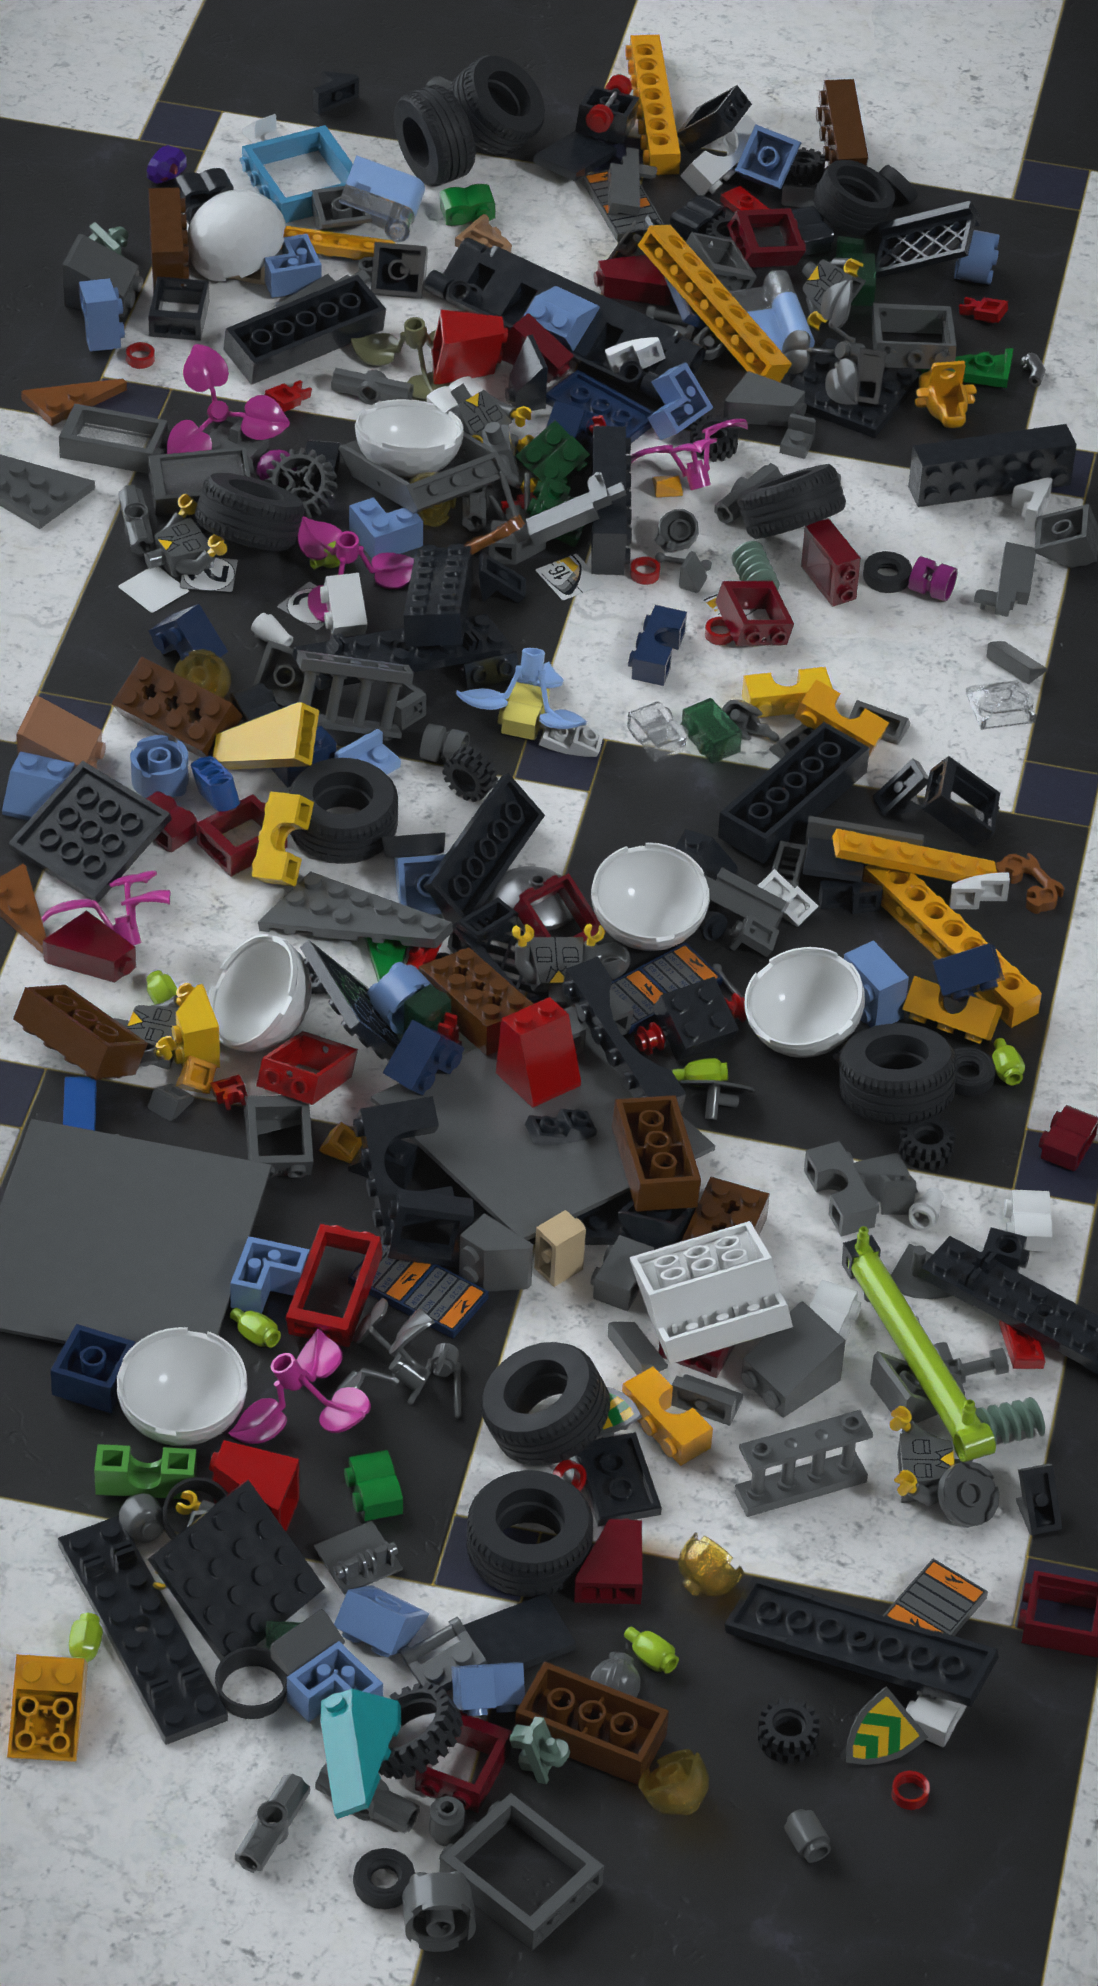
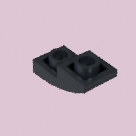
M560 1109L556 1118L529 1115L525 1122L534 1145H559L578 1142L594 1137L597 1133L588 1111L580 1109Z

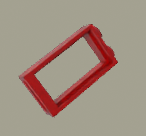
M302 1031L262 1058L256 1086L313 1105L352 1077L358 1049ZM323 1046L328 1048V1052L323 1051ZM301 1064L319 1070L320 1072L314 1074L309 1071L297 1068L295 1066ZM291 1071L292 1076L287 1075V1072Z
M320 1224L286 1315L288 1333L290 1335L310 1339L319 1329L337 1345L350 1347L383 1255L380 1236L367 1231L347 1230L338 1225ZM326 1246L366 1254L343 1318L303 1310Z

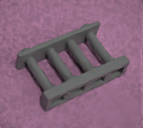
M298 650L296 662L300 670H303L305 673L300 702L311 706L316 675H319L321 672L331 674L333 677L326 715L319 714L317 727L322 725L325 729L369 734L379 729L383 732V740L401 739L402 733L398 725L392 724L399 688L403 684L412 685L414 673L409 665ZM348 676L357 677L361 681L353 718L337 716L344 679H347ZM375 680L386 681L388 684L381 722L365 720L371 685L375 683Z
M857 1410L739 1444V1449L752 1473V1479L736 1484L734 1492L746 1516L750 1517L866 1483L868 1473L859 1459L855 1448L857 1442L873 1438V1432L861 1410ZM842 1447V1454L825 1459L826 1451ZM812 1456V1463L795 1467L796 1460ZM782 1464L781 1472L765 1476L767 1468Z

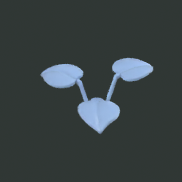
M524 648L522 650L521 665L516 666L515 674L505 693L501 694L498 691L485 688L464 692L457 690L456 692L461 700L473 707L493 710L507 706L508 701L506 699L510 697L516 682L541 687L545 713L539 716V721L542 724L556 729H570L587 725V721L574 712L563 709L553 711L549 707L546 688L562 686L563 678L555 672L550 662L544 663L545 652L538 648Z

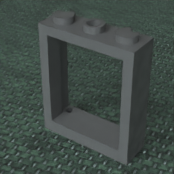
M873 303L871 324L873 349L887 352L885 367L931 369L933 363L955 361L956 340L951 306ZM882 332L942 334L943 343L883 341ZM886 346L890 347L889 350H885L884 348Z
M512 1793L502 1801H496L489 1808L485 1817L478 1823L473 1822L465 1830L463 1837L455 1844L450 1843L447 1845L439 1857V1872H462L472 1888L474 1905L532 1951L603 1885L604 1865ZM509 1821L517 1825L576 1872L564 1886L531 1916L463 1864Z

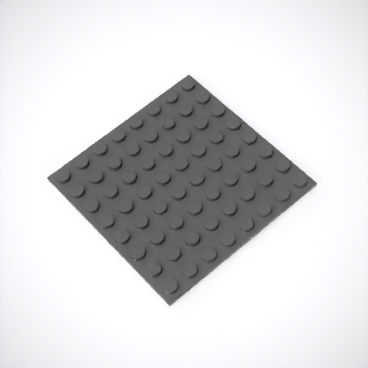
M586 1032L583 1052L576 1055L581 1086L534 1108L496 1074L498 1051L486 1056L478 1048L462 1054L460 1064L457 1068L453 1069L451 1074L438 1069L433 1085L430 1089L426 1090L424 1095L418 1094L398 1083L371 1096L370 1101L376 1106L433 1096L439 1122L437 1131L432 1134L409 1138L499 1223L527 1241L536 1237L537 1226L564 1210L568 1211L575 1218L630 1191L613 1133L612 1121L615 1099L634 1097L630 1091L624 1089L620 1075L615 1067L612 1068L608 1064L604 1050L600 1044L597 1045L594 1042L590 1032ZM560 1109H580L588 1111L597 1133L594 1137L578 1142L559 1145H534L525 1122L529 1115L556 1118ZM682 1116L695 1159L714 1151L716 1145Z
M31 1119L0 1205V1331L61 1344L66 1343L76 1324L132 1340L136 1343L155 1332L178 1327H188V1331L207 1334L209 1331L219 1335L231 1298L230 1283L248 1236L250 1237L272 1165Z

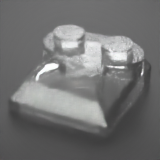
M1011 680L979 684L966 688L967 697L981 730L1035 723L1034 697L1024 689L1020 681Z

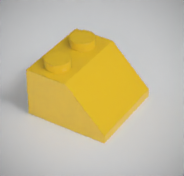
M203 984L196 985L176 1011V1025L172 1026L173 1039L178 1046L176 1050L172 1051L176 1064H181L182 1069L188 1056L217 1065V1068H220L219 1024Z

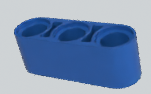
M211 756L202 757L191 763L198 792L215 810L228 811L240 804L232 774L216 758Z
M65 1077L63 1125L95 1131V1079L89 1077Z

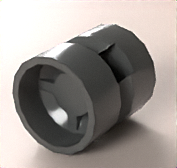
M429 723L423 734L420 757L434 762L442 759L445 764L461 747H466L467 749L469 747L470 735L468 732L456 729L447 732L446 727Z

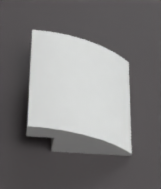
M750 1221L629 1257L650 1319L670 1364L793 1327L788 1305L779 1290L772 1257Z

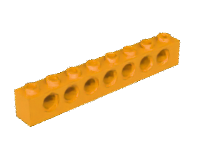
M660 34L630 35V45L625 47L626 60H628V74L631 75L630 81L632 83L633 96L640 97L636 119H638V134H641L640 146L641 150H643V164L657 167L656 175L679 174L681 154Z
M650 225L638 244L639 248L747 372L750 371L781 382L792 365L788 358L671 225Z
M870 864L864 867L863 882L882 886L881 906L937 959L988 944L978 931L970 927L960 914L955 913L942 897L937 896L914 873ZM996 949L1005 980L997 982L998 987L984 992L980 991L974 994L981 1000L1003 1007L1000 1018L1010 1028H1013L1039 1014L1042 993L1036 985L1031 984Z

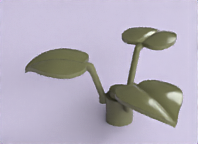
M412 317L405 321V332L400 333L401 338L399 342L395 336L389 333H376L362 338L351 339L356 355L365 363L373 366H382L393 362L394 353L401 352L405 341L410 348L417 349L422 375H415L407 382L414 385L412 398L427 402V396L432 391L450 385V383L434 384L433 371L429 373L426 371L422 347L427 343L432 348L436 330L428 334L425 321L419 317Z

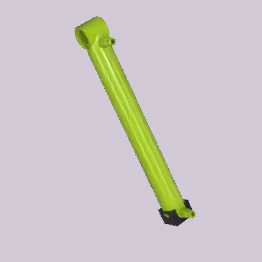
M860 1227L857 1239L843 1242V1268L850 1279L856 1278L953 1438L954 1449L960 1461L967 1462L994 1454L996 1443L990 1426L985 1422H980L976 1415L975 1402L971 1399L967 1400L880 1259L881 1249L874 1237L868 1234L869 1230L867 1227Z

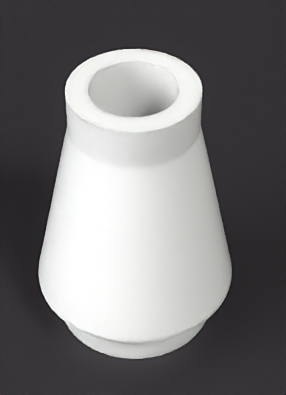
M261 613L251 626V631L254 632L255 637L265 642L270 640L286 646H290L293 642V637L287 633L272 614Z
M929 1188L909 1208V1220L915 1228L927 1230L937 1224L941 1203L944 1199L941 1190Z

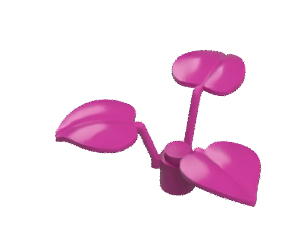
M195 344L184 364L183 377L188 387L194 391L204 392L210 389L212 403L207 409L208 419L199 428L192 420H183L177 423L171 430L168 438L167 454L212 450L210 436L202 431L212 422L222 423L227 417L244 418L241 423V430L247 437L255 440H266L279 435L289 426L290 422L280 405L266 395H257L249 399L245 404V413L229 411L226 403L217 400L214 386L224 385L228 380L229 372L225 360L212 348Z
M732 419L712 425L702 430V433H705V439L695 441L693 444L687 443L673 448V445H662L640 450L631 455V463L646 454L669 453L682 471L683 477L687 476L690 490L710 486L711 482L708 474L710 470L709 448L710 444L717 442L716 438L710 439V436L722 428L741 427L748 429L747 421L745 419ZM704 450V465L702 460L697 459L696 452L701 453ZM691 451L693 462L687 463L688 469L684 467L676 454L677 452Z
M303 516L298 532V544L302 553L314 560H322L327 556L324 548L327 549L331 555H336L340 560L338 575L344 574L345 564L354 562L358 555H360L367 570L370 573H375V582L379 586L386 589H400L410 583L414 558L397 553H380L372 558L370 564L363 552L364 547L359 546V538L355 533L350 531L342 532L332 524L314 521ZM336 541L334 548L328 546L329 543ZM324 585L313 588L307 599L310 612L321 622H325L324 613L328 612L327 604L321 602L320 587Z
M157 871L131 874L109 883L110 887L124 885L125 900L121 902V906L126 905L127 915L114 918L115 924L112 925L97 901L90 899L71 900L57 904L44 913L42 921L44 923L50 916L60 912L83 907L94 908L108 927L132 945H137L142 942L136 922V905L141 902H160L170 905L171 891L156 890L131 898L130 887L134 882H144L147 884L152 877L157 875Z
M317 1329L297 1359L291 1353H283L272 1361L271 1370L278 1379L274 1386L278 1392L279 1403L273 1398H263L254 1402L244 1411L236 1426L228 1433L232 1438L250 1444L266 1442L278 1435L287 1423V1417L282 1412L286 1406L284 1388L296 1391L304 1385L323 1405L327 1406L321 1412L319 1421L323 1429L330 1433H340L358 1424L369 1413L371 1403L363 1391L354 1387L339 1389L330 1401L310 1383L314 1382L316 1378H326L331 1375L342 1361V1351L339 1346L321 1330Z

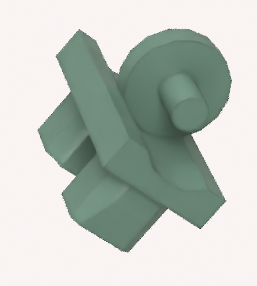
M96 222L89 226L93 233L89 238L123 256L121 254V247L127 246L129 236L128 231L124 227L110 228L107 234Z
M534 1717L530 1726L517 1724L510 1736L512 1748L522 1749L518 1761L521 1770L532 1771L537 1783L547 1784L550 1768L552 1766L557 1768L563 1766L564 1762L569 1758L570 1750L568 1744L564 1740L551 1737L545 1719L542 1717Z

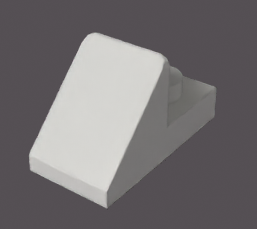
M276 114L254 121L242 129V133L252 143L282 136L277 131Z
M1047 477L1014 487L1011 505L1013 508L1022 510L1021 517L1025 518L1024 529L1035 531L1037 517L1042 516L1050 500L1052 478Z

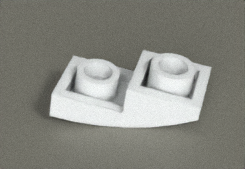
M585 725L578 726L575 730L544 726L539 745L569 755L597 757L604 734Z

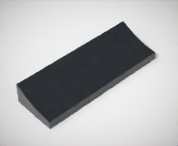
M509 773L500 777L423 886L436 902L444 919L452 922V924H455L460 919L483 906L545 816Z

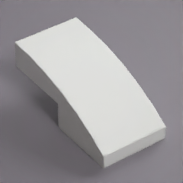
M658 337L631 340L605 349L610 368L614 373H618L621 365L626 361H637L644 369L665 359Z
M775 869L758 885V887L790 903L783 918L796 927H799L818 908V905L798 886L794 888Z
M1009 872L977 875L952 884L949 907L951 909H979L980 901H1007L1010 883Z

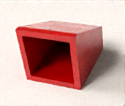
M441 309L431 348L434 384L450 383L466 376L476 378L495 374L497 364L502 362V343L506 344L508 337V328H504L503 317Z
M551 997L501 1018L496 1074L532 1108L581 1086L569 1014Z
M224 1440L219 1452H214L211 1457L209 1470L213 1471L211 1480L220 1484L228 1494L242 1482L249 1480L283 1529L287 1531L299 1502V1459Z

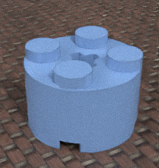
M974 230L968 256L958 258L955 263L954 278L991 285L993 277L992 265H996L998 259L999 234ZM961 242L959 243L958 249L961 248Z
M153 735L141 739L134 751L132 749L130 753L131 783L134 790L144 798L149 797L156 791H160L172 798L183 796L187 791L189 782L188 751L186 746L179 740H177V743L170 741L168 736Z
M397 962L392 965L389 972L378 983L373 984L367 992L373 1008L377 1010L383 1020L396 1034H405L403 1030L408 1029L412 1020L425 1025L437 1010V1007L434 1005L436 998L440 1000L438 990L415 966L405 965L403 962Z

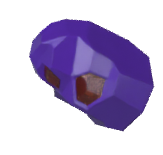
M170 145L160 148L148 164L147 178L156 184L176 178L187 166L186 155L181 149Z

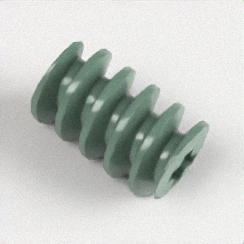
M747 541L735 549L732 555V563L741 581H773L777 590L779 589V580L760 542Z
M1032 1397L1025 1398L1023 1402L1015 1400L1011 1405L1008 1402L1001 1403L999 1407L990 1405L987 1410L983 1407L976 1408L977 1417L981 1423L985 1422L990 1426L996 1444L997 1436H1000L1004 1444L1009 1443L1010 1433H1012L1015 1441H1021V1431L1025 1432L1028 1439L1033 1438L1035 1428L1040 1436L1045 1434V1422L1042 1411Z

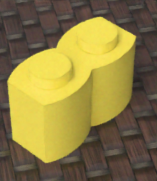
M516 682L510 697L506 699L508 701L507 706L499 711L498 724L502 725V734L535 740L541 726L539 716L545 713L541 687ZM546 688L549 702L550 689Z

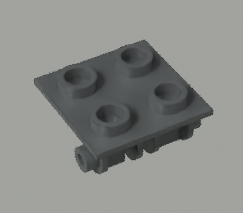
M373 1521L313 1545V1548L344 1595L349 1589L364 1587L403 1570L395 1556L399 1553L396 1544L385 1541Z

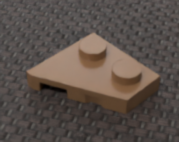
M485 214L481 215L455 237L456 247H459L462 241L469 237L489 248L494 245L509 252L512 249V244L501 235V231L497 227H492L489 224V217Z

